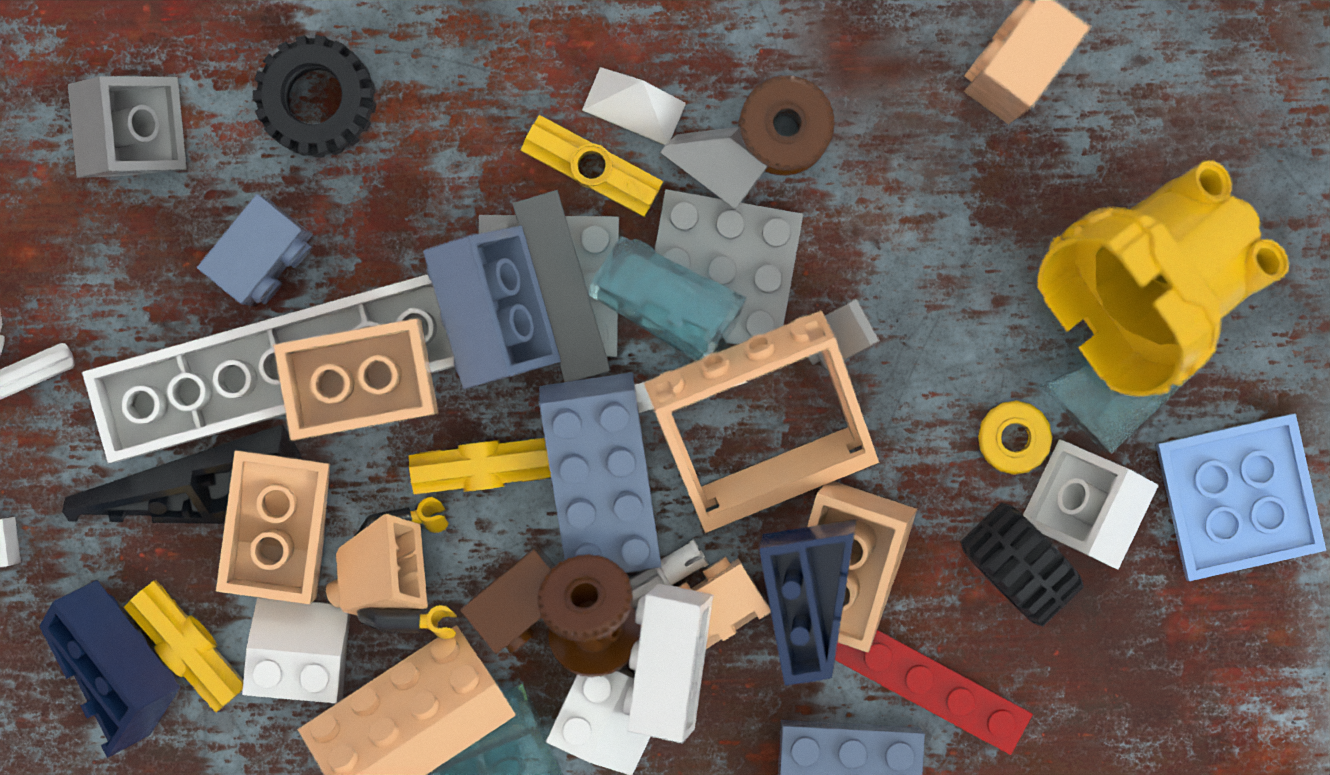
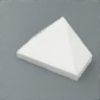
M600 67L582 111L666 145L674 134L686 103L643 80Z

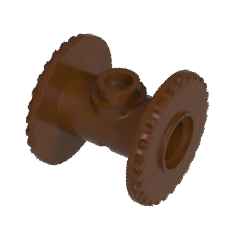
M784 75L770 78L754 88L744 102L738 127H740L742 139L749 152L758 161L768 166L765 172L773 175L789 176L809 169L821 158L831 142L835 122L832 106L827 96L817 85L801 77ZM782 116L790 117L797 124L798 132L789 137L781 136L776 132L773 121Z
M590 554L569 557L567 560L559 562L558 565L548 572L538 591V609L542 620L549 628L551 651L561 666L580 676L603 677L622 669V667L630 662L634 643L640 641L641 625L636 623V611L632 607L633 592L630 580L625 571L608 558Z

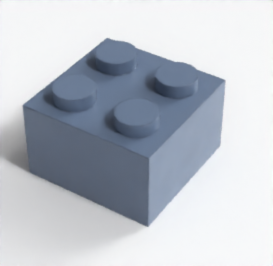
M256 194L197 268L240 304L255 307L257 303L262 302L265 305L281 287L282 282L277 278L286 267L292 266L296 268L310 252L312 247L307 242L313 234L270 199Z

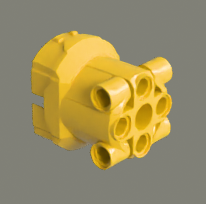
M1207 160L1200 163L1179 178L1167 182L1148 198L1129 210L1110 207L1086 214L1061 235L1063 240L1059 235L1050 243V251L1041 263L1037 288L1044 296L1045 303L1066 332L1084 319L1094 335L1078 348L1100 379L1104 380L1113 391L1131 396H1149L1167 393L1170 390L1169 386L1173 384L1180 386L1187 378L1204 366L1214 354L1219 339L1221 319L1250 295L1283 278L1288 272L1289 263L1284 249L1273 240L1261 239L1262 234L1259 229L1260 221L1257 212L1246 201L1230 195L1232 189L1231 178L1227 170L1215 161Z

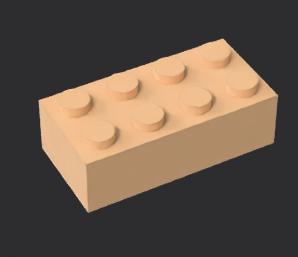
M1023 0L992 37L994 41L978 56L964 75V77L971 81L964 92L1009 125L1033 106L1090 27L1054 0H1034L1033 2Z
M456 625L452 628L456 631L454 637L450 639L437 637L300 727L298 731L324 775H427L516 716V714Z

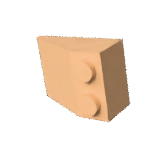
M235 450L216 586L217 592L302 604H311L317 598L323 555L330 463Z
M833 481L825 484L818 491L807 527L856 519L838 642L869 652L900 566L917 509Z

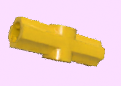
M541 115L538 116L532 125L520 150L572 178L583 187L598 192L642 217L646 216L663 184L662 180L608 152L601 145L591 143ZM588 154L601 156L606 165L601 176L594 179L586 178L579 172V163Z
M545 438L500 443L499 440L458 445V449L419 452L409 455V471L414 495L462 488L463 492L505 487V483L526 482L551 477Z
M157 580L142 589L124 606V609L156 644L154 649L161 660L179 677L184 676L215 713L243 690L244 680L216 649L217 643L210 632L195 617L187 616Z

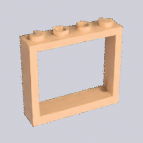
M822 310L809 316L800 317L792 323L765 334L755 335L743 343L720 352L711 353L701 360L674 371L664 372L660 376L644 382L654 411L705 533L879 463L838 344ZM821 351L848 427L701 487L671 412ZM859 446L862 447L861 450L850 454L849 450H852ZM716 504H719V506H720V507H718V508H716V509H713V510H711V511H708V512L706 511V508H709V507L714 506V505H716Z

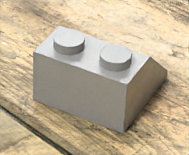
M98 76L68 84L77 178L119 177L187 169L178 77Z

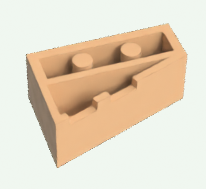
M727 557L715 562L703 571L707 579L693 588H690L687 582L678 586L679 588L713 594L706 649L721 639L725 641L737 633L736 630L757 616L761 619L771 613L768 603L739 558L732 563L729 562Z

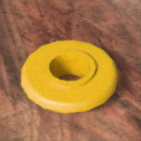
M1015 400L1003 402L987 413L981 422L978 440L980 451L991 466L1000 472L1016 475L1028 473L1042 464L1050 451L1052 433L1050 423L1042 411L1030 403ZM1020 424L1025 427L1028 433V441L1024 449L1010 451L1004 447L1001 436L1006 426Z

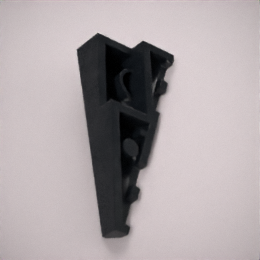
M281 424L65 497L62 512L69 522H77L80 515H109L110 522H123L126 515L151 516L152 523L224 524L235 450L302 459V456L284 425Z

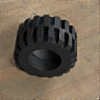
M304 35L295 37L296 42L290 44L285 41L277 46L279 49L277 53L273 56L268 54L263 60L266 64L263 71L257 70L254 80L258 82L257 90H253V101L257 103L258 110H255L258 120L265 126L264 130L270 137L294 153L322 158L326 154L332 153L337 155L344 152L343 148L348 145L354 146L360 141L358 137L363 130L368 131L371 125L369 121L371 113H375L376 103L374 102V94H376V90L370 78V72L354 52L336 40L334 42L325 36L318 35L315 38H308ZM314 70L329 72L338 80L342 89V99L338 110L331 118L319 124H307L298 120L291 112L289 106V94L293 84L300 76Z
M1001 502L960 541L963 552L973 564L1028 620L1039 626L1044 627L1084 588L1080 574L1059 550L1016 508Z

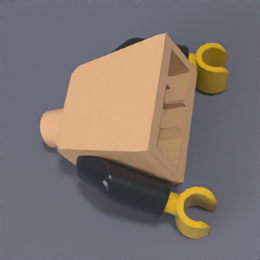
M427 497L419 503L415 511H410L409 507L369 515L354 537L338 548L336 553L338 579L328 583L326 586V595L329 602L333 606L341 608L345 613L358 616L362 624L382 632L420 633V628H427L441 639L454 637L456 631L452 628H438V622L443 617H457L448 607L439 605L432 608L428 614H420V610L428 607L420 524L423 523L424 527L432 533L444 531L449 524L445 516L436 515L430 517L434 513L445 510L442 503L436 498Z

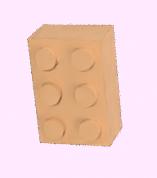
M416 318L273 345L291 440L438 414L422 320Z

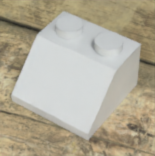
M1059 439L1023 516L1043 535L1115 569H1119L1159 485L1128 468Z
M257 597L246 648L242 695L337 703L343 698L350 614L343 612L341 608H337L331 603L312 602L311 604H302Z
M622 668L613 672V674L604 675L603 677L576 675L546 742L587 762L627 775H633L651 737L627 731L629 715L624 714V701L629 687L634 685L635 673Z

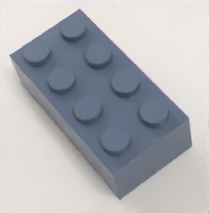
M633 372L539 386V405L564 559L567 560V558L577 555H600L618 564L625 573L661 568L660 549Z

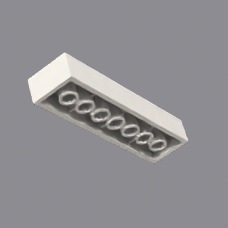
M428 274L82 372L107 462H120L286 415L273 346L275 344L417 318L422 320L431 373L454 367L453 352L446 329L441 322L440 307Z

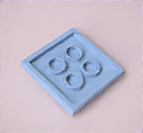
M1295 413L1156 444L1187 581L1326 551Z

